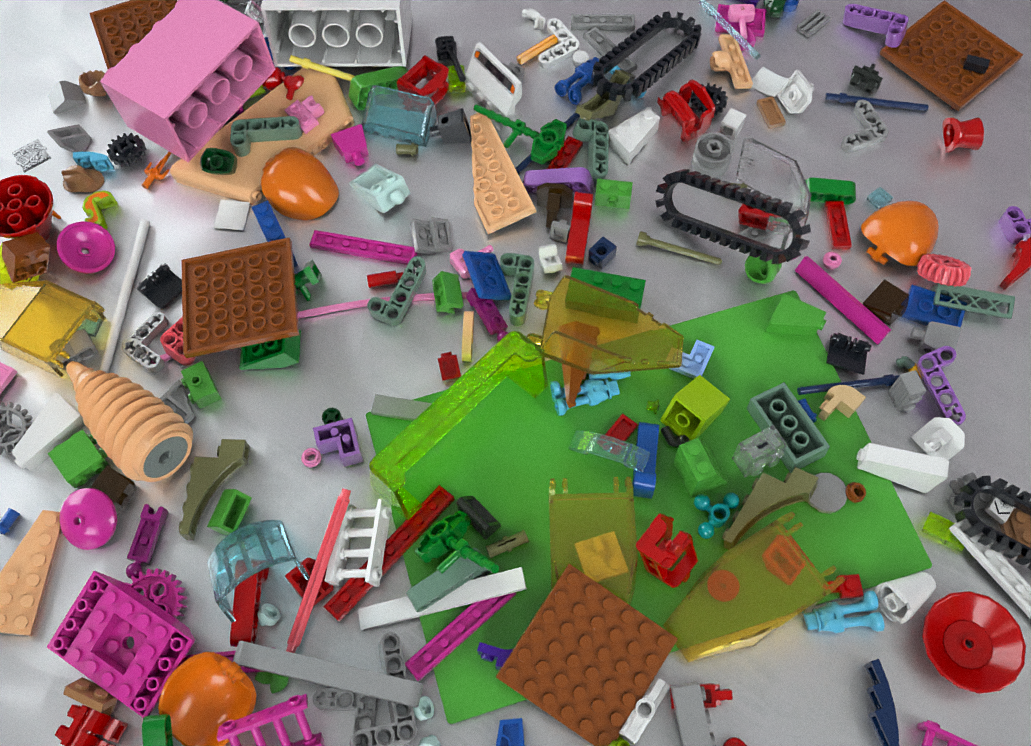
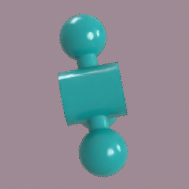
M727 493L723 497V504L719 503L714 506L710 505L709 497L704 494L695 497L694 506L700 511L706 510L709 512L708 522L701 523L698 527V534L701 538H711L715 532L714 527L720 528L725 525L730 516L729 509L736 508L740 502L739 497L735 493ZM714 513H721L723 515V519L716 518Z

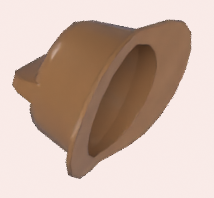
M72 165L61 172L64 179L63 187L68 192H94L100 189L104 183L102 173L93 169H84L79 165Z

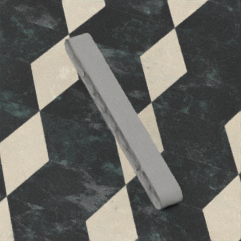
M239 641L232 661H235L240 666L418 708L424 685L403 678L244 641Z

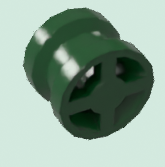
M328 408L322 413L324 425L343 420L340 411L336 408Z

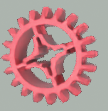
M934 253L923 255L917 266L918 274L928 281L954 287L966 285L972 269L964 261H960V259Z

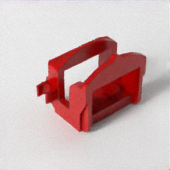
M424 55L419 62L400 77L397 81L399 97L404 101L403 106L406 107L404 111L409 114L412 110H417L424 114L431 107L439 103L449 90V83L446 81L449 68ZM424 78L429 81L421 89L416 87V84ZM438 90L423 105L416 101L422 96L429 95Z
M689 80L688 83L679 89V93L671 90L664 94L663 100L660 97L657 100L661 109L660 114L662 116L672 114L682 126L680 137L682 141H690L706 133L710 128L715 113V106L705 86H702L697 81ZM692 91L708 109L701 115L700 119L688 105Z
M658 514L650 524V527L637 541L636 548L641 555L647 572L666 585L676 588L682 581L686 582L689 579L691 570L697 564L698 558L692 536L686 531H680L671 540L674 518L668 517L665 514ZM685 551V556L672 571L668 570Z

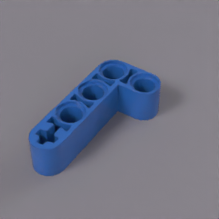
M639 422L631 496L650 499L653 497L656 484L655 467L659 424Z

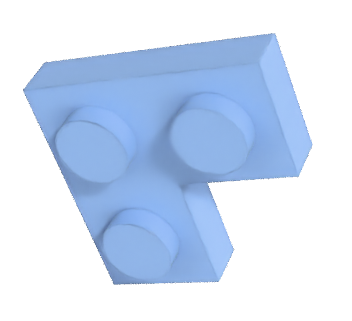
M696 340L690 355L671 348L664 367L695 379L697 376L703 375L714 346Z

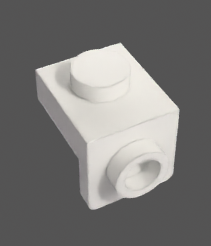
M556 244L538 248L540 264L545 274L562 270V263L557 253Z

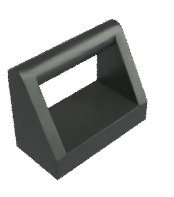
M474 496L460 497L457 500L458 511H462L469 516L472 521L471 525L485 540L501 527V524Z

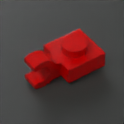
M859 574L840 575L836 577V581H828L822 585L824 594L839 592L840 599L858 598L864 595Z

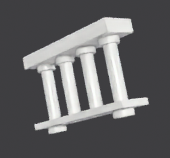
M378 499L377 508L356 509L351 503L348 504L327 565L325 582L335 587H342L345 578H365L366 582L379 587L380 579L382 578V564L389 519L392 515L390 504L382 499ZM355 517H375L374 528L353 529ZM372 537L370 549H349L351 538ZM349 557H369L367 569H346L347 559Z

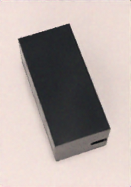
M968 54L964 61L963 69L985 74L990 60Z

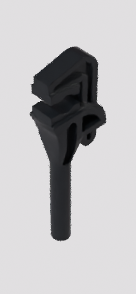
M437 37L435 39L438 60L446 63L447 59L451 60L460 82H464L466 78L457 58V45L454 37Z

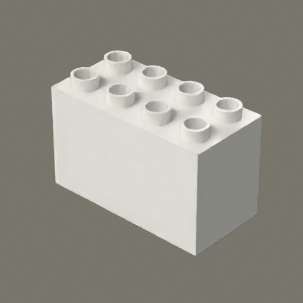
M410 0L262 1L261 11L275 67H302L301 65L289 62L291 55L302 59H311V62L326 67L406 66L412 28Z

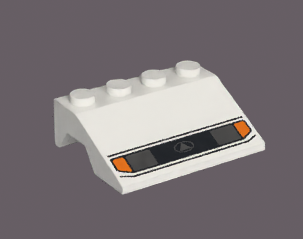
M478 42L465 75V86L488 110L495 111V113H499L503 117L510 118V120L515 122L517 119L522 118V114L515 108V105L522 98V82L481 42Z

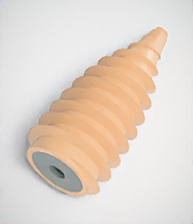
M75 361L67 364L66 371L73 382L78 411L83 417L84 424L90 430L93 438L97 440L98 445L105 450L107 456L113 460L126 477L136 481L157 482L169 477L184 464L191 452L193 430L190 425L184 423L182 416L174 413L170 406L165 405L153 393L144 390L141 385L133 383L126 377H119L115 373H106L102 370L94 371L93 368H88Z

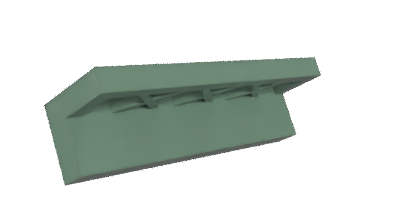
M939 283L932 287V291L935 292L933 305L1009 320L1012 319L1015 296L963 286L941 285ZM940 294L952 298L948 302L939 301ZM957 298L970 300L971 303L967 306L961 305ZM976 302L989 304L990 307L986 310L981 309ZM996 306L1008 307L1007 314L1000 313Z

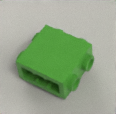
M83 429L74 433L62 444L55 446L48 453L67 483L75 489L86 484L90 478L101 473L107 465H110L106 460L108 456L105 450L101 447L98 448L96 445L98 443L97 440L93 438L91 433L88 435Z

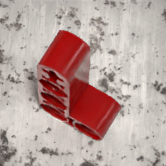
M575 192L565 263L584 264L593 194Z
M243 561L238 564L230 631V646L237 647L239 641L256 643L259 619L257 612L260 609L262 582L268 578V562Z

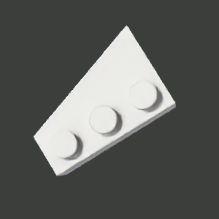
M651 107L646 108L610 129L608 145L629 166L631 160L640 153L641 148L657 133L660 117Z

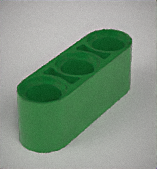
M807 178L804 181V199L822 203L826 201H844V205H849L856 201V184L853 181Z
M169 714L150 715L143 718V746H173L172 723Z

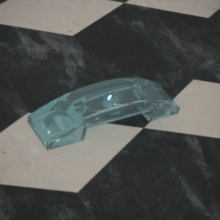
M576 430L569 446L570 450L586 455L591 453L618 461L626 467L642 472L650 456V452L631 443L589 431Z

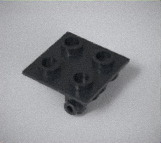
M166 263L159 265L160 267L155 270L156 272L152 271V276L148 275V279L146 278L138 283L139 286L136 288L160 310L182 292V279L174 274Z
M839 332L837 334L833 333L830 336L826 363L864 375L867 352H870L872 345L868 341L859 340L857 342V338L851 341L852 336L848 337Z

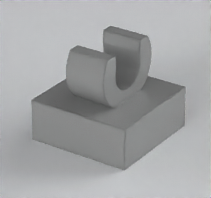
M561 219L560 222L553 221L550 238L567 243L571 227L567 225L568 221Z

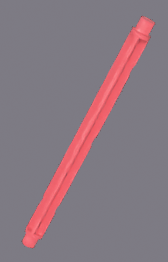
M342 489L340 496L337 498L287 641V652L296 653L297 647L300 646L350 501V490Z

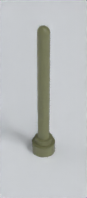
M640 231L636 245L641 247L651 245L716 265L722 263L721 258L650 238L647 233Z

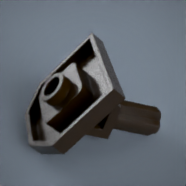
M544 183L537 186V205L547 206L546 228L551 229L553 221H557L560 208L572 209L573 190L564 184Z

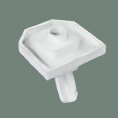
M795 70L777 94V97L788 113H802L812 101L814 84H809L801 71Z
M934 417L911 438L928 455L950 460L964 448L965 433L950 418Z

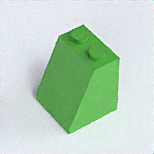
M697 438L679 445L673 463L690 498L728 483L711 448L702 440Z

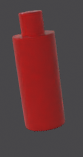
M396 270L367 275L368 286L373 288L397 284L403 272L396 273Z

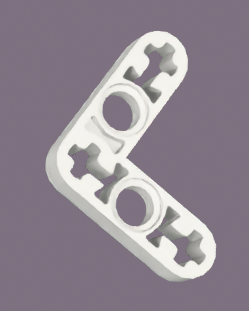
M551 18L547 21V32L550 36L553 34L557 37L558 45L539 55L538 65L542 69H549L573 56L576 51H579V41L556 18ZM560 35H566L567 37H566V38H560L559 36H560ZM556 52H562L563 54H562V55H556L555 53H556Z

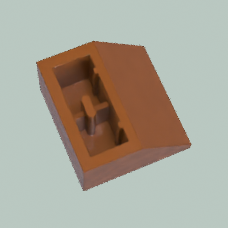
M38 232L2 243V258L13 283L48 272L50 245Z

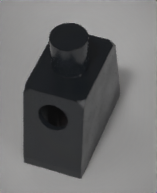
M461 108L439 115L438 125L430 127L431 137L441 135L445 144L471 142V129L464 109Z

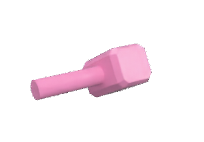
M732 4L729 6L728 19L730 22H739L741 39H746L748 37L746 22L754 20L755 7L752 4Z
M489 245L477 252L491 253L494 250ZM459 248L450 253V263L463 279H467L470 277V274L462 256L464 250Z

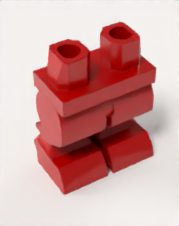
M72 705L67 712V716L73 718V722L70 727L62 724L56 731L55 736L61 740L60 744L64 746H116L110 742L103 741L96 734L103 736L108 741L118 743L128 723L114 719L112 716L100 713L85 705Z

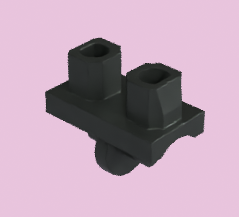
M872 64L870 67L864 65L863 68L855 65L849 84L858 87L860 82L866 83L864 91L872 94L875 89H879L883 78L878 76V71L874 70L876 64Z

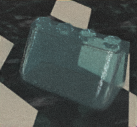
M373 85L368 93L363 115V131L367 134L391 138L400 142L415 143V145L426 147L431 136L430 127L435 126L437 122L434 102L428 97Z

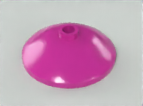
M80 221L66 226L61 231L57 239V253L61 261L70 269L85 274L97 273L104 270L112 262L115 255V243L110 233L102 226L92 222ZM82 250H87L88 253L84 254Z
M84 488L74 491L65 499L60 510L59 519L62 533L77 548L84 550L99 548L106 544L115 532L117 525L115 506L111 499L98 489Z

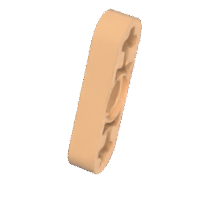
M464 311L462 335L463 362H472L474 311Z

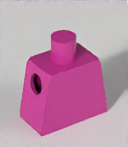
M362 124L331 134L334 147L346 163L354 161L355 165L360 166L365 162L364 157H367L369 154Z

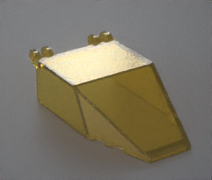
M564 275L553 292L542 289L537 290L535 294L537 299L534 300V306L541 310L547 309L542 336L535 333L527 335L528 343L525 344V350L530 352V354L541 355L591 375L669 369L681 366L684 336L663 322L661 324L653 318L654 315L650 312L647 314L643 312L634 301L568 275Z
M48 280L0 284V348L13 356L62 378L64 374L59 369H62L64 365L59 360H55V358L59 355L69 359L71 357L70 354L62 350L85 318L93 322H97L98 319L104 321L106 319L103 315L105 309L97 302Z
M613 477L614 493L568 494L567 478H563L562 481L563 494H555L556 481L555 478L550 479L548 511L551 590L566 566L571 564L621 600L631 605L636 586L638 557L631 477H626L625 479L626 493H619L618 477Z
M793 512L781 516L724 553L703 572L663 624L666 631L678 638L675 644L688 663L756 646L820 603L845 581L842 576L828 585L824 578L833 574L837 568L833 565L820 574L791 535L803 527L801 522L795 524L788 531L783 526V524L794 518L795 514Z

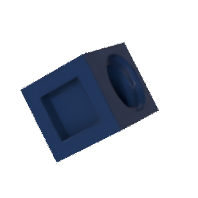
M603 236L589 249V262L602 270L616 256L617 246Z

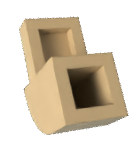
M847 385L834 386L828 390L823 398L825 401L819 407L822 411L818 417L825 421L837 409L850 418L866 397L853 387Z

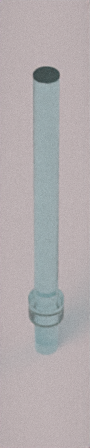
M706 0L699 1L705 12L712 16L755 60L760 58L761 55L716 11L712 4H709Z

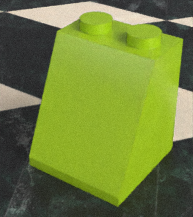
M699 375L674 395L660 421L664 425L669 426L678 436L686 435L689 441L697 439L723 412L730 398Z

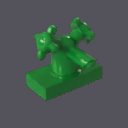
M313 260L307 262L303 270L294 274L296 289L301 291L306 301H310L311 293L307 289L306 284L311 282L313 286L322 277Z

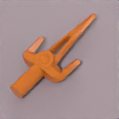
M170 151L154 168L150 169L152 162L148 164L144 170L148 177L142 183V187L148 189L154 179L162 180L170 171L167 169L163 174L160 173L172 154Z

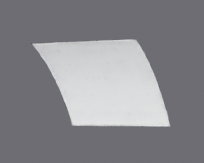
M762 67L751 79L753 82L752 88L775 97L789 78L779 76Z
M220 199L219 210L213 228L243 230L250 202Z

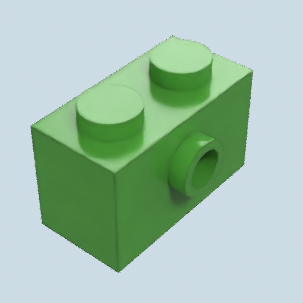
M597 179L595 206L630 209L633 182Z
M203 361L181 370L184 377L181 381L185 389L189 388L190 390L188 397L192 404L196 403L202 409L222 399Z
M224 489L207 527L223 535H235L252 497L237 489Z

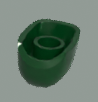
M763 0L765 9L769 12L770 17L778 18L783 16L782 13L786 0Z
M206 148L200 159V167L203 171L210 174L231 175L237 169V158L226 150Z

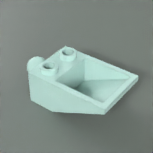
M376 163L349 182L367 202L382 213L387 212L396 204H402L405 197L411 194L401 175Z

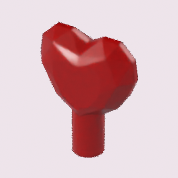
M288 75L285 77L283 82L288 90L286 99L292 100L294 91L302 86L304 83L302 75Z

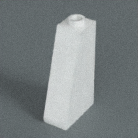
M58 392L53 394L11 452L16 457L14 462L22 469L25 467L30 471L36 469L49 457L48 453L55 446L62 444L85 426L83 417Z
M868 443L863 449L861 448L858 451L856 457L858 469L925 494L947 479L948 459Z

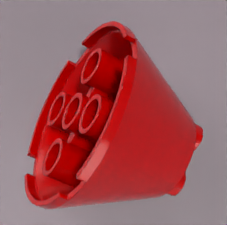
M15 175L0 180V237L15 239L38 232L45 241L48 240L52 229L53 195L47 184L31 175Z

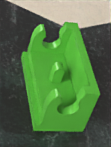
M441 271L432 279L437 312L455 313L452 307L461 309L464 306L459 276Z

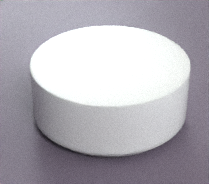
M579 50L573 54V63L576 66H580L589 60V54L586 51Z

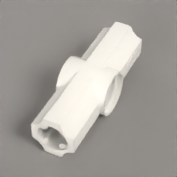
M655 676L644 696L636 703L634 710L619 732L625 740L636 745L670 688L661 678ZM639 705H647L650 708V714L647 716L642 715L639 712Z

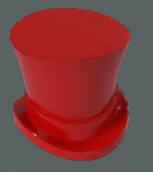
M977 117L962 122L956 118H946L943 121L942 130L947 153L952 152L957 147L971 150H979L984 140V127L980 118Z

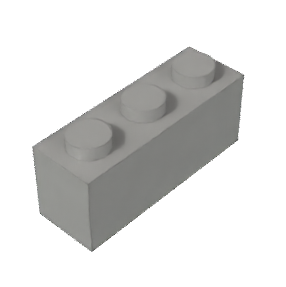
M697 681L670 686L682 746H716L713 732L709 733L708 724L711 723L709 710L704 708L703 701L706 700L704 687H700Z

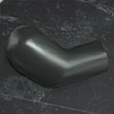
M665 426L660 430L669 446L679 448V445L689 442L686 435L675 436L669 426Z

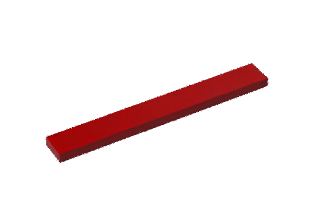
M439 485L386 540L382 576L455 500L454 496ZM368 560L360 567V569H367ZM350 578L323 607L340 622L373 585L366 582L365 578Z

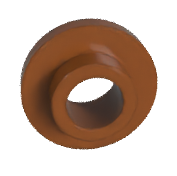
M852 482L846 486V496L850 501L858 503L866 496V489L862 484Z

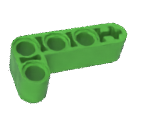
M396 66L356 75L350 82L349 99L357 110L366 109L369 106L371 96L398 90L397 81L409 71L406 66Z

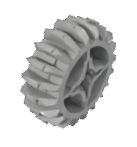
M0 402V415L5 414L0 420V428L5 424L11 428L6 430L7 432H3L0 429V455L3 449L9 455L11 453L10 449L15 448L33 423L29 422L33 419L32 416H26L28 413L27 409L20 411L21 405L19 404L13 409L14 404L12 402H9L7 407L4 402ZM12 414L21 419L22 428L12 424ZM20 433L15 440L5 443L9 436Z

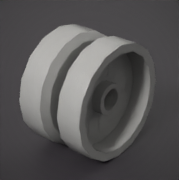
M717 132L701 135L696 141L692 157V165L695 171L700 172L701 175H709L711 178L724 175L729 168L734 150L731 140Z

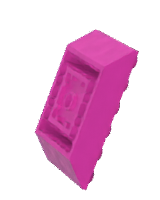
M93 571L47 645V648L144 718L152 713L160 699L166 680L181 665L195 639L189 627L122 581ZM130 636L134 639V646L131 649L127 646V640Z

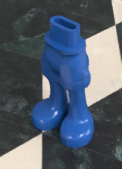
M594 57L592 60L589 59L587 62L576 67L575 73L572 76L555 84V92L561 97L568 93L569 101L574 105L579 104L582 100L581 90L585 85L591 84L593 66L596 61L599 62V59Z

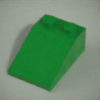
M299 329L300 335L241 347L239 369L285 368L299 363L301 330Z

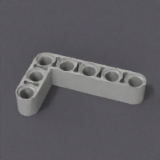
M387 632L382 636L378 644L382 673L408 680L400 637L395 632ZM391 640L394 643V648H387L384 641ZM388 662H396L398 665V669H390L388 666ZM387 701L391 723L356 731L351 737L349 746H357L355 743L356 737H364L366 746H402L410 743L417 734L413 707ZM397 705H402L405 707V715H400L397 713ZM402 727L409 729V738H404L400 734ZM385 732L389 737L388 742H380L378 733Z

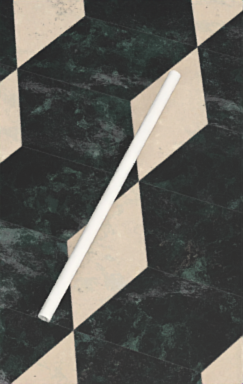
M142 219L140 222L99 370L109 373L149 229L150 222Z

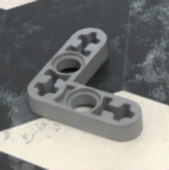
M867 100L857 101L854 113L865 129L843 138L841 148L849 153L880 143L886 139L889 133L887 126L870 102ZM871 118L875 121V123H870L867 121V119ZM861 136H866L869 140L864 141L861 139Z
M162 312L152 314L121 347L122 351L129 358L151 373H158L165 366L163 359L147 347L168 325V319ZM145 332H149L147 336L142 337ZM143 353H147L144 358L139 359Z
M321 688L314 693L313 703L321 710L355 711L353 735L356 731L360 730L359 721L363 717L370 718V727L376 726L377 698L370 697L373 699L372 702L368 703V710H372V714L367 712L360 713V710L365 711V703L361 702L362 699L366 698L365 695L336 688ZM323 693H325V696L328 698H334L335 706H332V701H325L324 705H322L318 698L322 697ZM350 694L351 702L347 706H341L339 703L341 695ZM362 737L355 738L357 746L362 744Z

